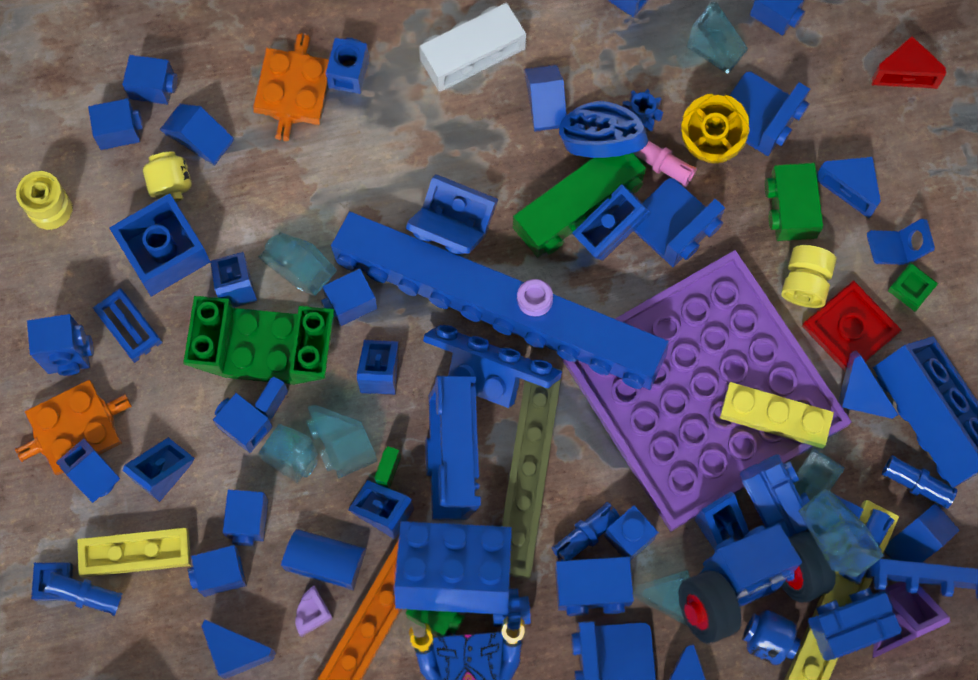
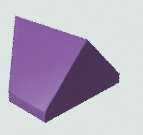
M897 582L886 587L885 590H880L879 592H886L893 608L892 612L896 615L902 631L899 635L875 643L872 659L949 623V616L920 586L917 593H908L906 591V582Z

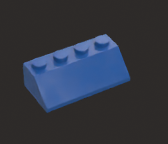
M932 336L906 344L875 365L873 369L878 375V383L886 392L890 393L897 404L899 415L909 422L917 434L916 438L923 450L929 452L935 461L940 477L954 488L978 475V401L935 337Z

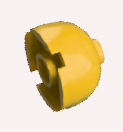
M705 94L694 100L685 110L681 124L682 140L688 151L699 160L711 164L726 162L734 158L746 145L749 135V116L743 105L732 96Z

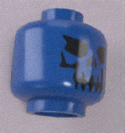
M764 610L759 615L754 613L749 619L742 636V640L746 641V649L750 654L773 665H779L786 657L793 659L801 643V639L796 637V624L770 610Z

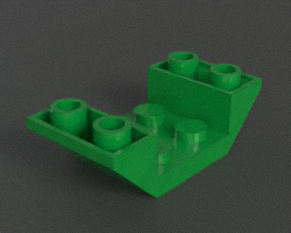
M194 296L183 363L208 373L232 379L269 382L271 378L275 377L285 384L293 385L325 379L334 309L299 306L298 314L233 308L229 299Z

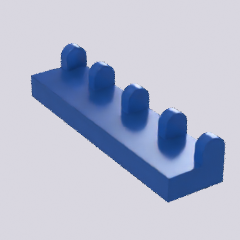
M878 559L872 561L866 570V578L874 579V587L877 590H885L887 580L906 582V591L908 593H917L919 584L941 586L942 596L946 597L953 596L954 587L976 589V598L978 599V569Z

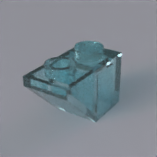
M282 232L270 238L265 244V250L258 256L266 265L296 288L314 296L337 272V269L311 242Z
M317 405L308 407L312 418L306 420V423L314 440L321 437L325 450L319 453L328 472L335 469L338 478H342L378 462L361 421Z
M278 424L258 452L265 463L297 484L302 477H309L318 463V460L315 459L318 454L311 438L281 424Z
M825 488L798 510L832 570L857 577L884 556L867 526L829 489Z

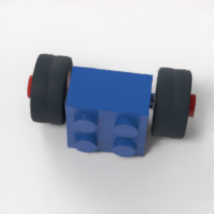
M780 524L768 529H765L764 526L756 527L744 536L745 538L736 542L734 538H729L719 543L714 548L715 554L703 562L704 568L701 572L680 584L678 591L679 605L689 629L703 643H715L739 631L742 623L741 606L772 594L780 587L783 588L789 597L800 603L809 602L817 597L828 594L835 586L836 572L831 555L823 542L810 532H800L787 537Z

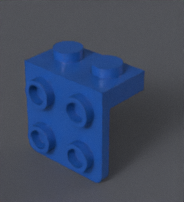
M746 72L729 95L743 105L749 116V135L746 144L768 157L777 144L782 147L792 132V129L789 127L794 119L800 121L810 103L805 101L810 88L798 82L789 95L758 75Z
M435 174L431 179L422 209L408 220L406 229L413 232L417 239L427 242L435 241L445 245V249L451 253L459 255L469 254L486 236L498 199Z
M669 178L643 202L651 214L634 232L674 268L682 259L688 260L700 247L698 243L706 235L710 238L723 225L721 218L725 207L716 199L705 207L678 181Z
M580 622L577 627V633H571L573 656L579 655L580 670L574 671L575 680H656L651 627L647 623L594 626V622Z

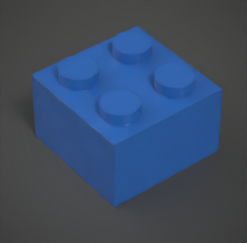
M170 193L109 227L151 297L211 262L203 245Z

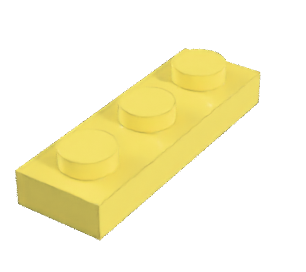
M730 382L719 418L823 449L826 446L834 412Z
M187 528L77 539L78 571L81 577L191 566L189 530Z

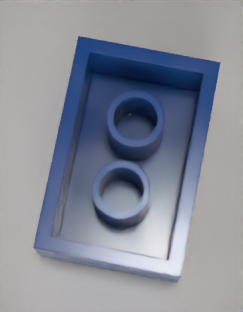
M401 521L394 584L395 609L507 615L512 527Z

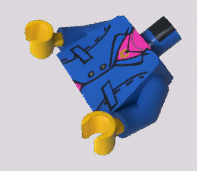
M505 617L502 624V632L434 638L429 624L425 623L427 633L422 638L415 637L411 627L409 629L410 641L415 647L421 674L426 680H512L520 664L521 639L525 633L524 619L521 618L520 628L517 630L508 628V617Z

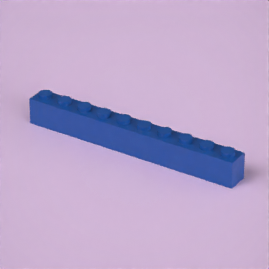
M350 211L331 244L336 262L347 270L361 269V271L366 272L376 282L385 283L387 281L395 284L402 292L410 296H416L417 294L424 296L439 308H453L460 311L461 315L470 321L479 322L482 320L491 324L496 331L504 335H511L513 333L523 337L533 347L540 349L547 347L557 351V354L567 361L576 362L578 360L586 363L598 374L609 375L610 373L622 378L626 385L635 389L643 387L651 390L667 355L669 341L554 294L552 307L547 313L536 317L529 316L521 311L517 300L518 289L524 282Z

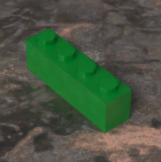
M633 153L616 157L592 158L513 216V229L537 258L544 253L550 255L557 251L563 245V240L572 234L607 198L611 199V194L621 184L627 187L633 194L636 193L644 184L643 179L646 167Z

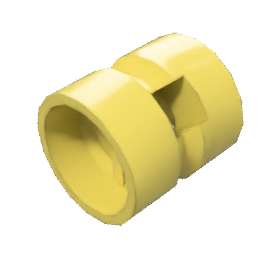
M44 171L32 172L24 176L18 183L16 199L36 226L46 230L57 229L70 219L72 202L57 178L51 173Z
M812 245L794 247L788 266L790 273L785 278L781 293L782 297L798 306L808 308L825 306L830 287L828 280L832 279L836 256L826 249Z

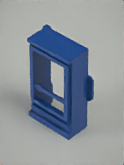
M436 376V384L428 395L430 438L425 440L426 476H431L432 520H468L481 506V496H475V492L479 489V483H475L479 478L476 386H474L476 377Z

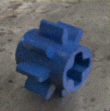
M649 89L638 94L634 90L631 91V102L623 101L622 106L636 114L645 129L648 128V130L653 131L654 120L661 121L663 111L658 109L661 104V98H654L650 94ZM644 109L645 113H641L639 110Z
M518 588L509 589L508 614H493L494 627L502 626L505 617H508L507 626L511 630L520 628L521 618L524 619L525 624H531L529 597H519Z

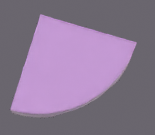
M315 586L306 591L297 608L296 628L300 637L333 619Z

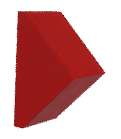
M911 36L879 64L872 78V85L938 89L946 75V67Z

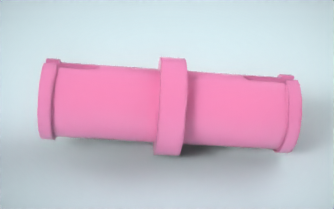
M650 141L642 150L633 153L639 159L653 166V171L658 174L663 172L682 183L685 187L692 180L697 170L696 167L672 155V150L665 147L662 149Z

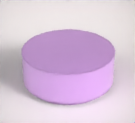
M531 279L524 282L517 292L518 306L523 313L529 316L544 315L553 304L551 287L540 279Z

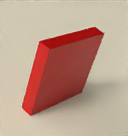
M854 280L802 324V327L845 372L849 356L852 352L857 351L866 363L902 331Z

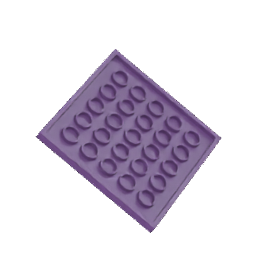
M736 250L615 318L618 321L669 341L667 355L651 390L643 387L641 389L632 388L626 385L622 378L610 373L609 375H601L594 372L586 363L578 360L570 362L561 358L670 532L694 519L701 509L730 491L735 494L744 489L745 486L739 474L742 470L754 464H759L775 454H779L784 464L814 447L720 419V413L730 382L834 412L828 438L852 423Z

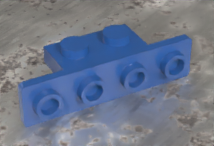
M439 325L424 334L423 342L453 353L448 376L476 377V383L474 384L476 386V396L507 408L515 404L520 378L544 388H550L561 379L562 371L553 368L547 361L531 360L521 356L517 350L496 347L489 344V341L485 338L461 334L455 327L449 325Z

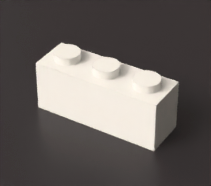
M507 3L498 7L492 6L483 11L480 16L470 21L464 20L457 23L452 30L442 35H433L427 38L422 45H419L420 61L438 91L441 92L525 50L526 33Z

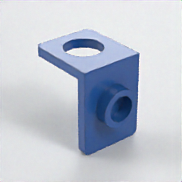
M920 219L900 231L871 230L867 232V239L875 264L908 265L935 250L927 219ZM918 230L923 236V244L920 249L915 250L911 239L914 232Z

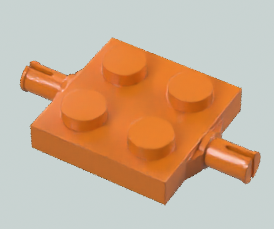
M297 34L294 51L266 48L253 110L254 113L268 115L279 121L275 138L280 141L282 134L283 141H289L292 123L305 122L320 125L328 86L326 70L329 59L313 57L307 54L311 38L304 34V39H302V34Z
M89 379L24 411L33 428L34 440L19 448H15L17 456L23 462L41 452L48 459L54 474L58 476L64 472L56 462L83 438L99 455L122 444L115 429L113 416L131 408L132 405L126 394L106 403L99 397L92 381Z

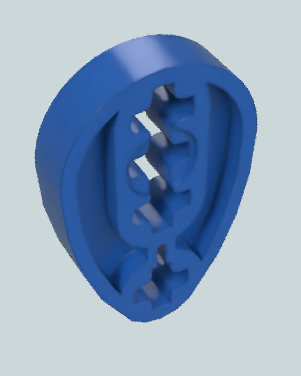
M607 101L590 102L574 109L562 120L559 127V134L566 150L573 155L589 158L616 157L635 153L642 150L647 145L649 139L643 123L636 114L621 105Z

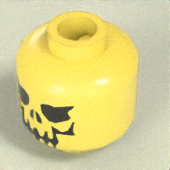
M174 151L150 156L148 158L149 162L143 167L148 194L153 198H162L170 193L175 202L182 200V193L187 192L191 187L186 160L183 157L176 156Z

